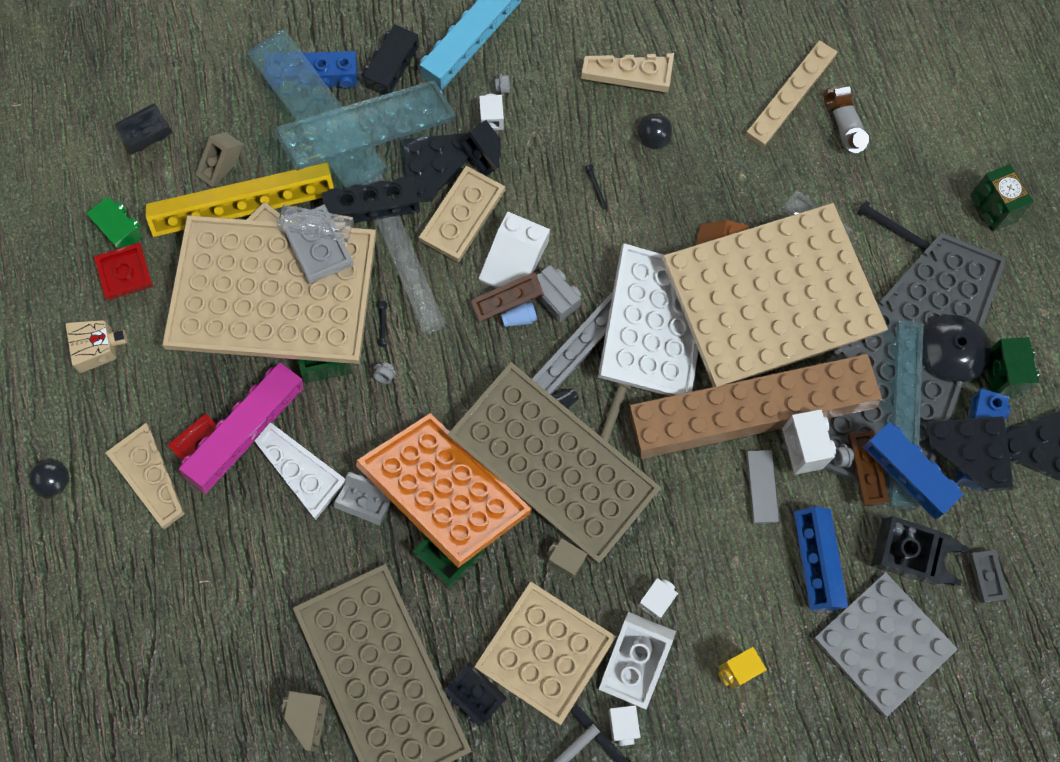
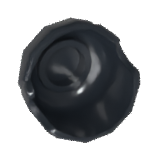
M660 113L649 114L642 118L638 126V134L642 139V144L651 149H661L668 145L672 138V125L669 119Z
M58 460L42 461L31 470L29 476L30 487L36 496L50 499L54 495L63 493L69 483V471Z

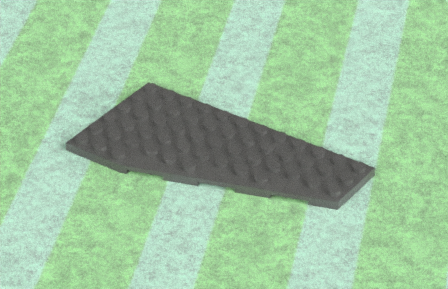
M941 233L878 303L888 330L884 333L839 347L826 362L868 354L882 397L878 407L875 409L828 419V434L830 440L834 441L835 447H840V444H846L847 448H850L848 441L850 433L874 431L876 435L891 422L902 429L904 436L911 443H915L921 448L923 455L928 460L935 462L937 453L929 448L927 422L950 420L963 383L945 381L928 370L920 356V336L932 320L950 314L967 317L982 328L1005 266L1006 258L944 233ZM958 340V344L964 346V343ZM784 438L779 450L789 454ZM832 459L824 467L825 470L857 483L853 462L848 468L837 467ZM882 467L888 496L917 508L920 504Z

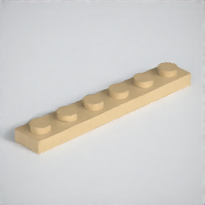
M819 40L749 128L745 137L764 148L833 61L837 51Z

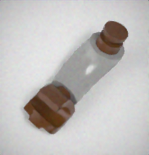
M834 86L831 89H827L823 94L824 102L828 110L835 109L833 114L844 148L851 153L863 151L869 142V136L865 132L854 106H852L854 103L851 97L850 86L844 88Z

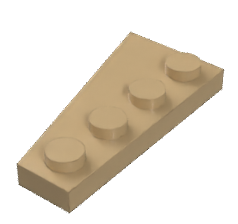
M147 423L105 452L163 529L185 514Z

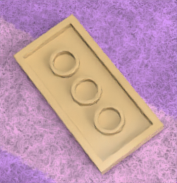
M466 166L419 236V241L460 262L505 192V186Z

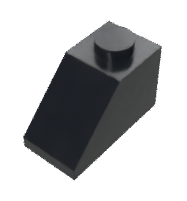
M487 120L480 123L458 140L483 175L488 176L500 167V138Z

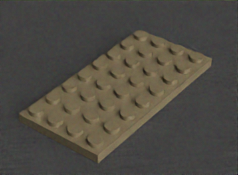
M512 362L509 363L447 435L598 564L661 489L650 477Z
M386 564L293 608L359 762H453L472 752Z

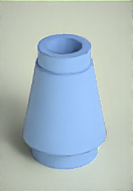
M532 302L524 303L501 314L505 327L533 324V321L538 320Z

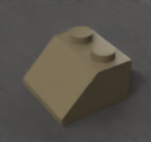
M289 691V696L284 698L282 704V713H285L284 719L304 749L318 753L328 699L318 695Z

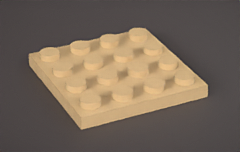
M530 582L480 657L475 668L561 726L613 644L616 636Z

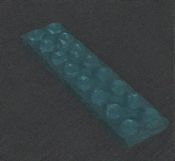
M284 28L247 51V55L345 188L358 184L366 185L388 170L386 164Z
M435 80L278 126L274 133L297 171L454 121L456 114Z

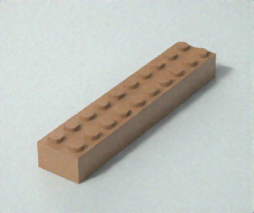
M865 354L721 385L719 387L630 405V417L640 457L644 459L782 429L791 416L795 414L822 410L823 417L826 416L829 419L875 409L878 407L882 397L869 356Z

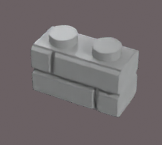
M549 265L537 275L544 295L538 297V299L558 322H561L581 305V293L574 285L571 287L565 281L566 277L561 270H555Z

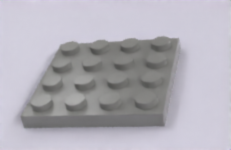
M886 572L813 638L884 718L888 717L958 650Z

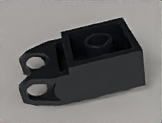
M891 516L882 519L871 566L929 585L946 584L957 587L961 586L962 580L957 579L948 572L945 567V558L951 552L968 553L969 547L959 543L951 535L941 533L939 530Z

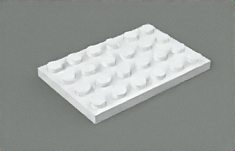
M623 244L619 255L598 378L667 396L692 392L698 348L662 260L664 255Z

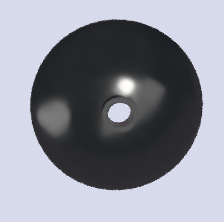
M954 314L940 316L932 320L920 336L919 351L923 363L935 376L953 383L971 381L983 373L990 362L991 345L987 334L976 322L967 317ZM958 340H961L964 346L959 345Z

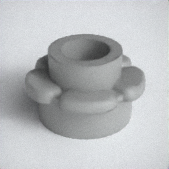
M500 74L499 78H495L496 91L501 92V95L504 96L505 93H510L509 75L502 76Z
M383 362L374 366L373 377L378 382L389 384L396 377V372L391 364Z
M840 444V447H836L833 462L837 467H850L854 461V452L851 448H847L846 444Z

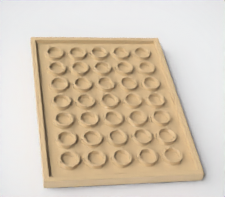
M834 203L664 255L662 258L713 387L735 383L884 333L888 330Z
M187 215L162 346L168 350L360 364L376 230L336 227L354 266L309 284L280 222Z

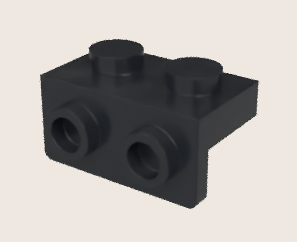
M151 104L115 124L132 154L143 151L147 146L161 141L173 133L156 104Z
M468 663L443 690L447 694L449 701L462 708L466 712L467 718L479 726L486 723L507 699L471 663Z

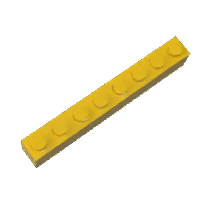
M328 162L148 203L146 204V219L152 236L156 237L185 230L187 215L233 219L253 214L264 202L273 209L322 198V192L333 189L334 185Z

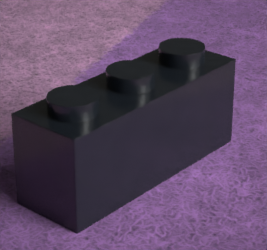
M394 24L391 31L386 32L383 44L375 50L371 64L364 68L362 76L366 88L388 98L390 97L419 48L418 34Z

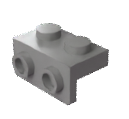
M348 472L345 485L335 501L334 508L380 526L392 501L371 480L366 479L362 475Z

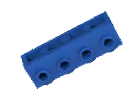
M356 51L266 54V79L269 88L282 91L296 88L305 90L307 88L327 89L329 87L350 88L358 86Z
M981 388L972 397L968 419L1004 416L1005 421L1011 410V406L1008 405L1009 396ZM957 470L955 482L958 485L982 492L985 491L975 480Z
M891 422L863 446L934 519L944 515L964 495L957 483L948 479L941 472L940 467L935 462L928 460L923 455L921 448L915 443H911L904 436L902 429Z
M814 506L794 511L810 611L828 612L848 608L831 509Z

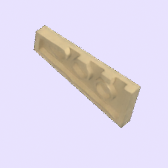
M668 53L666 57H656V54H647L646 57L635 58L634 55H625L623 58H615L613 55L585 56L581 79L668 93L674 53Z

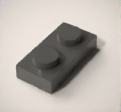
M990 550L969 554L981 604L1009 599L997 551Z

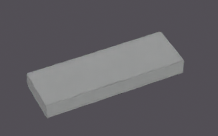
M772 450L747 451L753 524L778 523Z

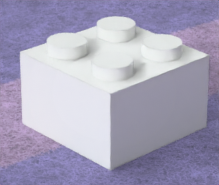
M822 410L792 415L782 428L795 475L824 469L835 457V443L829 438V422L826 416L823 417Z

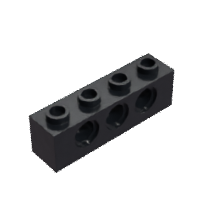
M400 177L393 181H377L369 185L358 184L350 188H333L327 192H322L323 205L325 204L335 226L420 212L414 177ZM393 194L399 195L394 199L389 198ZM370 198L376 199L375 201L370 203L366 202ZM346 202H352L350 206H343Z

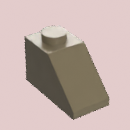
M227 132L209 136L196 176L210 186L215 187L237 163L244 144Z

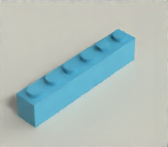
M475 0L471 9L466 10L462 14L461 20L449 28L447 35L442 40L437 41L431 53L421 59V77L442 91L520 4L521 0Z

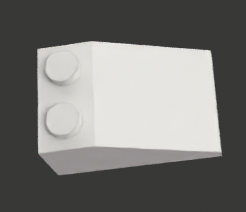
M507 212L498 229L479 281L494 288H499L534 272L549 242L550 229Z
M628 612L599 690L647 709L676 631Z

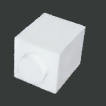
M487 94L480 96L481 123L487 120L494 130H504L502 95Z
M657 578L638 604V607L658 621L678 594L674 590L675 586L665 579L661 581Z
M636 706L609 709L612 742L619 741V746L634 745V739L640 738Z

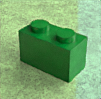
M109 196L86 213L94 225L116 249L133 245L143 238L138 230L141 226L133 216L128 218L125 215L127 210L119 201L114 203Z

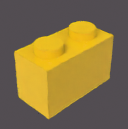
M751 647L718 666L720 670L718 675L725 686L729 685L730 689H733L767 669L754 647Z

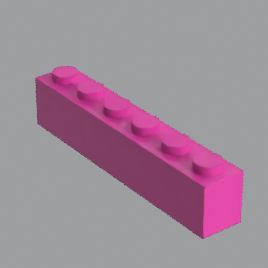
M280 362L275 368L271 367L266 372L262 382L259 385L255 384L250 389L244 401L238 402L233 407L231 414L226 420L222 419L216 425L215 431L209 438L205 437L202 439L198 449L192 455L184 458L179 468L182 477L203 494H206L255 442L256 438L268 424L272 423L304 389L302 378Z

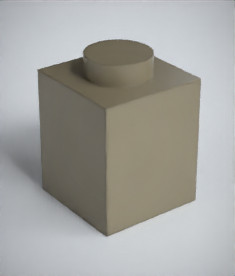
M561 539L558 544L554 542L547 553L550 557L548 564L574 579L587 557V553L564 539Z

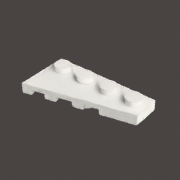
M271 422L256 438L255 443L316 520L345 485L346 479Z

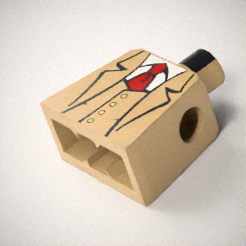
M103 320L66 323L72 366L79 373L115 360L117 357L115 346L127 343L124 329L112 332L111 327Z

